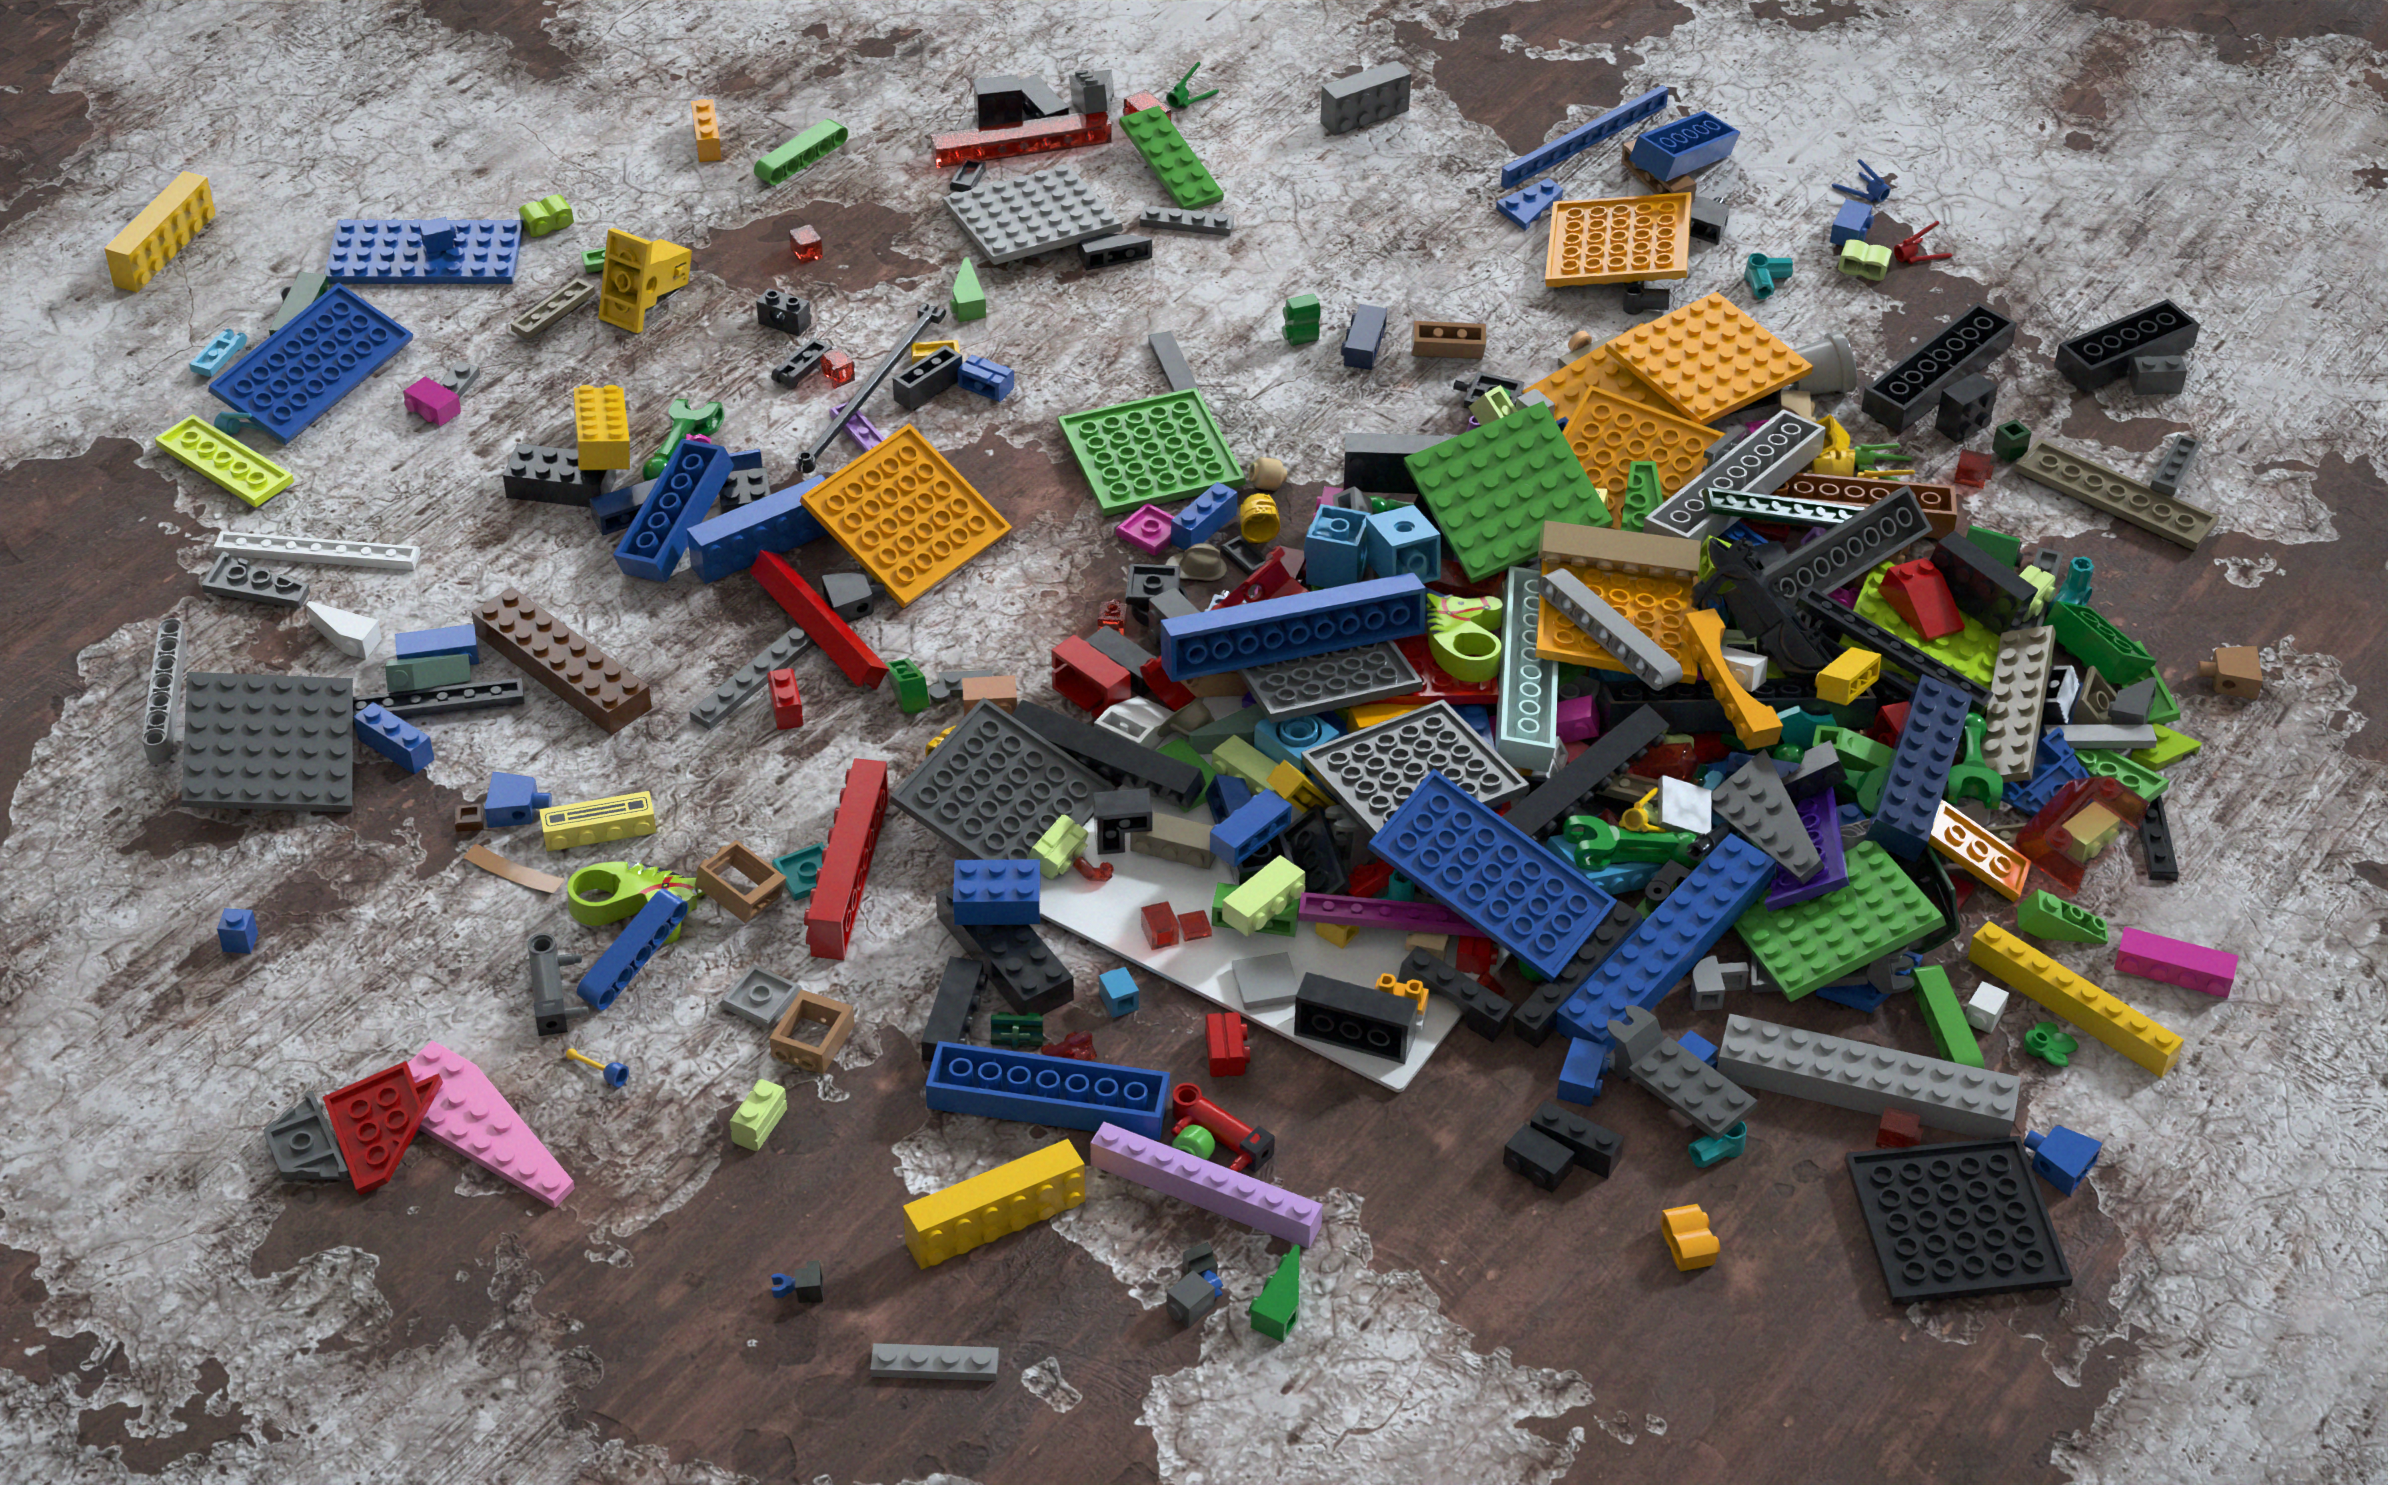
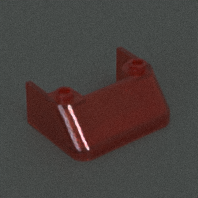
M2110 776L2069 780L2017 833L2014 841V848L2017 852L2074 894L2080 891L2088 867L2067 853L2072 845L2073 837L2062 825L2077 815L2094 799L2138 830L2142 825L2150 804L2143 797Z

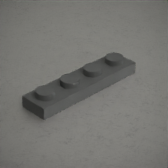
M1144 205L1140 216L1141 227L1230 236L1234 224V215Z
M2178 434L2153 477L2150 488L2174 496L2194 461L2202 442Z

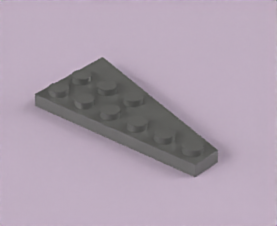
M1765 748L1711 792V811L1724 822L1729 823L1734 830L1759 850L1775 859L1779 866L1803 885L1825 867Z

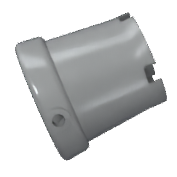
M1840 330L1827 333L1824 339L1793 350L1813 365L1812 374L1788 385L1789 390L1810 391V395L1832 391L1847 393L1856 389L1857 368L1854 354L1848 339Z

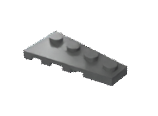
M224 551L202 583L203 592L298 609L301 608L310 593L309 584L283 574L274 575L270 572V569L263 566L260 568L253 567L249 561L242 558L235 560L231 558L229 553Z

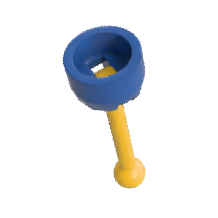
M573 1048L566 1051V1057L569 1060L576 1059L603 1071L604 1079L612 1086L619 1088L628 1079L629 1068L624 1064L612 1062L604 1066L578 1054Z

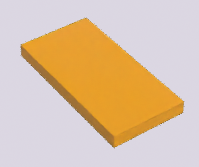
M1941 800L1928 844L2012 902H2015L2020 898L2031 861Z

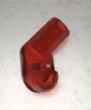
M1079 857L1073 863V867L1088 881L1107 882L1113 877L1114 867L1108 862H1102L1099 868L1093 867L1084 857Z

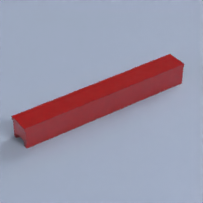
M761 550L749 572L858 687H862L864 682H866L873 690H877L890 669L779 554Z

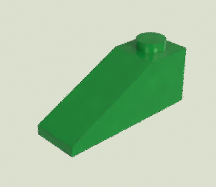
M909 658L884 663L890 669L886 675L898 705L904 712L916 714L922 712L923 708L930 707L926 678Z

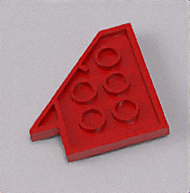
M404 1061L323 1096L325 1106L359 1196L390 1181L443 1084L439 1073L416 1083L407 1061Z

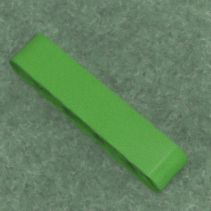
M827 118L759 159L754 166V175L771 185H778L841 146L847 140L848 129Z
M1939 964L1912 968L1909 977L1914 979L1912 991L1942 1059L1985 1069L1982 1054L1942 966Z

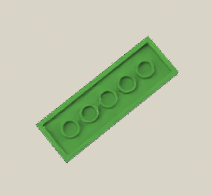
M1159 105L1119 119V125L1181 210L1192 211L1223 200L1224 193Z

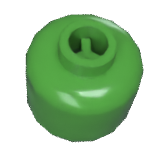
M1190 1125L1177 1135L1171 1147L1208 1160L1215 1149V1141L1205 1128L1198 1125Z

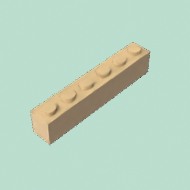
M1545 520L1540 529L1538 558L1545 559L1548 563L1565 561L1571 562V565L1577 567H1584L1588 564L1596 565L1601 570L1619 568L1623 569L1625 573L1634 574L1642 571L1649 572V575L1654 577H1662L1665 574L1675 576L1674 578L1678 580H1689L1694 578L1699 571L1701 541Z

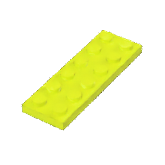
M194 414L154 438L157 447L254 507H258L294 482L291 473Z

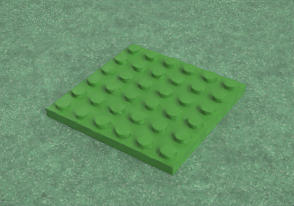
M1197 387L1058 417V426L1103 516L1140 509L1147 503L1157 505L1202 495L1216 482L1229 488L1246 485V477Z
M1544 401L1404 457L1405 466L1471 584L1506 570L1510 566H1515L1537 557L1540 529L1545 520L1607 528L1613 525L1611 515Z
M1863 841L1856 847L1844 852L1850 886L1844 887L1839 891H1831L1816 896L1811 900H1804L1768 912L1765 901L1767 897L1771 896L1772 889L1765 891L1731 926L1790 1002L1946 925L1945 919L1939 910L1876 841Z

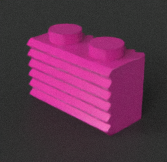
M426 376L403 391L405 407L410 412L415 411L422 415L427 422L432 421L442 426L450 418L453 419L454 416L461 413L458 394L451 392L450 389L444 388L440 383L438 384Z

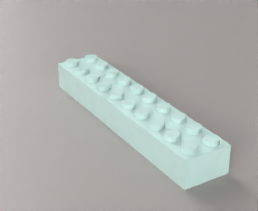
M1510 566L1503 589L1495 751L1510 766L1549 772L1556 742L1558 661L1535 657L1539 603L1537 581L1540 578L1541 571Z

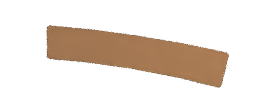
M474 844L464 855L466 860L487 871L533 889L554 893L565 881V878L545 874L519 865L478 844Z

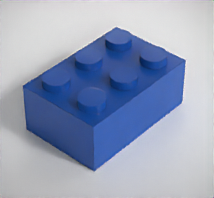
M1040 859L955 860L953 892L954 925L1040 924Z

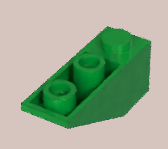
M1295 1244L1289 1254L1285 1253L1282 1256L1277 1272L1274 1276L1270 1275L1267 1278L1260 1297H1254L1248 1313L1251 1314L1250 1328L1282 1343L1298 1322L1300 1246Z

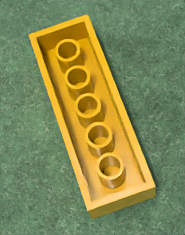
M183 171L104 248L113 286L138 293L216 215L207 177Z
M582 385L579 388H574V423L578 469H630V440L623 388H619L616 385H606L604 388Z
M1066 1139L903 1206L906 1245L922 1270L931 1265H938L943 1260L958 1254H964L984 1243L993 1242L1013 1231H1020L1030 1224L1046 1220L1066 1209L1075 1208L1085 1202V1164L1069 1139Z

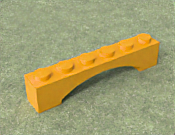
M1715 608L1685 614L1683 624L1680 627L1681 638L1683 641H1686L1693 659L1698 662L1702 669L1705 680H1708L1713 688L1715 698L1721 702L1725 709L1727 719L1733 723L1738 738L1743 741L1747 750L1777 744L1783 725L1773 707H1766L1750 696L1734 679L1725 664L1720 645L1726 627Z

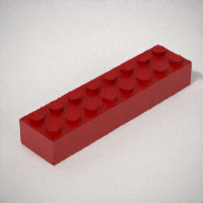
M854 758L852 768L846 771V788H841L839 797L841 805L840 808L836 807L834 812L835 826L829 829V846L823 849V866L818 868L816 873L817 887L811 890V907L806 909L804 914V926H808L806 945H810L811 957L845 960L889 803L887 761Z

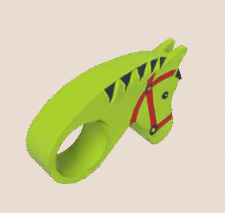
M1428 593L1427 600L1429 604H1426L1428 611L1427 637L1431 653L1436 662L1444 671L1462 681L1483 682L1495 677L1500 670L1501 642L1487 630H1495L1501 626L1502 601L1491 596L1463 599L1454 597L1452 594L1438 597ZM1476 654L1481 655L1482 657H1469L1465 655Z
M634 862L594 864L575 872L567 884L569 913L578 922L591 926L606 925L639 913L660 889H666L688 903L686 915L693 909H697V898L706 893L695 886L696 878H685L670 870ZM594 889L606 890L615 894L612 898L602 902H589L578 897L583 892ZM683 920L662 944H670L679 939Z

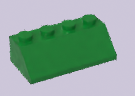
M2056 600L2042 627L2053 625L2056 632L2055 642L2063 644L2066 647L2065 651L2070 655L2080 658L2082 660L2081 664L2087 669L2094 665L2109 685L2113 683L2126 684L2154 666L2157 662L2152 656L2088 606Z

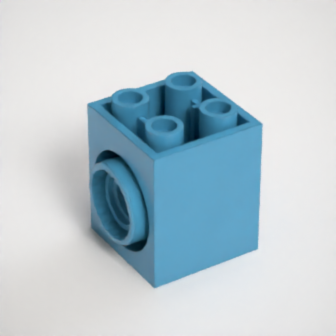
M1320 504L1314 521L1308 528L1304 543L1306 584L1333 588L1361 582L1368 565L1366 517L1371 516V513Z
M1414 505L1366 517L1367 562L1381 578L1414 572L1422 584L1441 579L1440 533Z
M1315 714L1270 723L1268 718L1260 720L1255 726V749L1279 765L1283 760H1286L1308 778L1312 772L1302 762L1301 752L1339 738V732Z

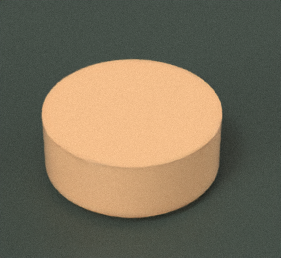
M1579 331L1569 340L1568 348L1573 352L1591 344L1592 337L1586 331Z

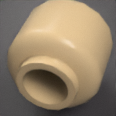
M1259 457L1255 462L1251 463L1249 481L1253 483L1255 488L1275 491L1280 488L1282 483L1286 482L1287 469L1283 468L1281 460Z

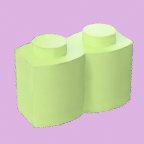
M1846 240L1838 270L1845 274L1862 275L1867 279L1876 281L1884 280L1892 251L1880 245L1869 246L1859 240Z

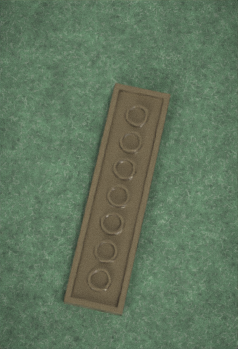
M2040 438L2016 463L2015 471L2028 478L2195 551L2218 525L2220 517L2166 493L2151 489L2146 484Z
M2053 625L2001 633L1991 688L1994 694L1989 701L1985 721L1987 724V735L1982 740L1980 750L1986 766L1997 772L2002 777L2003 783L2030 780L2032 778L2056 635Z

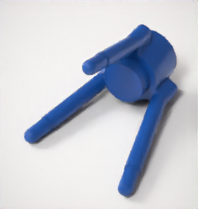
M1858 159L1857 162L1874 179L1872 180L1863 172H1859V176L1869 183L1866 189L1868 194L1836 183L1832 184L1833 188L1866 198L1870 202H1873L1875 199L1883 202L1891 191V187L1884 183L1885 180L1880 178L1861 159Z

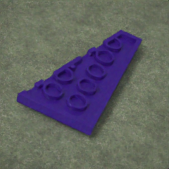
M1832 786L1800 800L1796 810L1825 867L1803 885L1781 866L1777 865L1779 872L1777 878L1772 880L1770 886L1772 889L1771 896L1767 897L1765 901L1768 912L1804 900H1811L1816 896L1831 891H1839L1844 887L1850 886Z

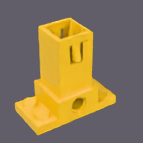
M616 228L609 229L598 319L634 333L642 332L645 309L656 305L657 296L688 284L692 250L663 239L651 242Z

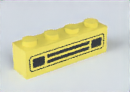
M649 791L539 809L547 852L656 833Z

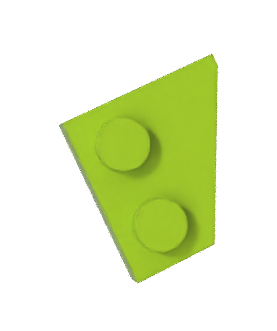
M2154 722L2152 727L2157 739L2156 748H2135L2130 760L2148 769L2157 771L2164 768L2167 764L2182 760L2183 755L2189 752L2193 754L2199 753L2202 743Z

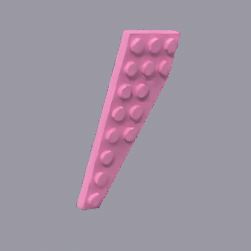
M433 1040L408 1062L416 1083L438 1073L443 1081L418 1130L553 1208H556L575 1189L574 1182L477 1065Z

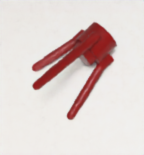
M1935 221L1912 237L1895 245L1894 255L1899 262L1908 261L1909 264L1919 261L1951 258L1953 256L1952 253L1916 257L1919 251L1917 244L1923 241L1920 237L1938 226L1939 221Z

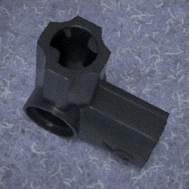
M1645 281L1624 282L1623 311L1626 313L1639 314L1643 310H1669L1670 289L1644 288Z

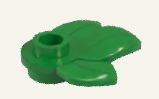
M2040 1022L2035 1026L2034 1030H2029L2024 1036L2023 1045L2029 1054L2035 1057L2043 1056L2049 1063L2060 1067H2068L2069 1062L2066 1054L2073 1053L2079 1048L2078 1043L2072 1036L2063 1032L2059 1033L2058 1026L2052 1022Z

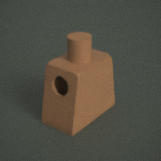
M2257 646L2217 648L2214 651L2211 662H2198L2197 676L2212 678L2213 689L2216 693L2257 700L2263 682Z

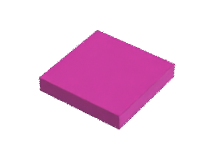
M1147 503L1116 528V535L1156 556L1171 543V520L1174 516Z

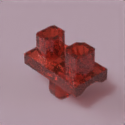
M1089 1030L1081 1033L1074 1031L1066 1035L1063 1042L1057 1045L1049 1043L1041 1048V1053L1045 1056L1090 1061L1097 1057L1092 1044L1093 1036Z

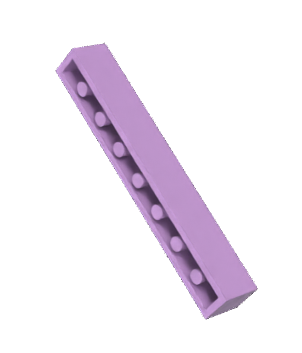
M1103 1122L1090 1143L1091 1166L1308 1249L1321 1228L1323 1204L1112 1124Z

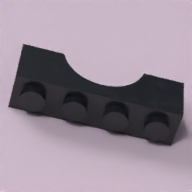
M1831 740L1805 751L1804 759L1800 766L1788 776L1780 779L1794 804L1843 782L1848 777Z
M1416 946L1402 962L1397 979L1398 983L1407 984V981L1412 979L1422 981L1423 988L1429 989V994L1440 995L1454 1003L1465 1016L1468 1028L1493 1043L1508 1025L1514 1004L1419 946Z

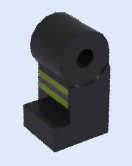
M1670 859L1645 888V906L1647 910L1653 913L1693 871Z

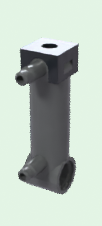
M538 933L528 940L527 947L534 995L535 1018L540 1037L568 1032L566 1020L589 1015V1010L587 1006L564 1008L560 967L581 963V954L558 955L555 938L548 933Z

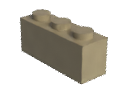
M1152 811L1153 831L1130 833V851L1208 870H1210L1216 856L1210 852V831L1214 827L1211 825Z

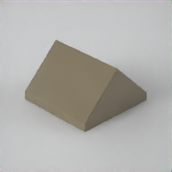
M2094 665L2088 669L2077 702L2072 725H2112V717H2108V708L2110 701L2116 700L2117 694Z

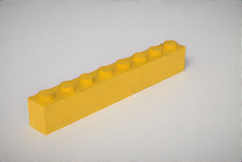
M1990 921L1973 935L1967 958L1973 963L2160 1078L2177 1063L2184 1039Z

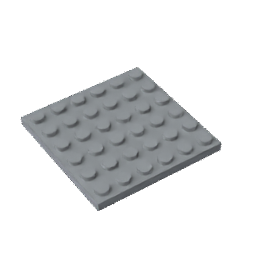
M1059 165L1054 169L1046 171L1039 170L1031 175L1016 176L1011 180L997 181L992 185L974 187L969 191L954 192L949 196L943 197V206L994 265L1079 243L1080 240L1098 235L1123 231L1122 222L1069 165Z

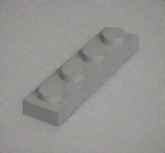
M873 1343L871 1377L997 1381L999 1348Z

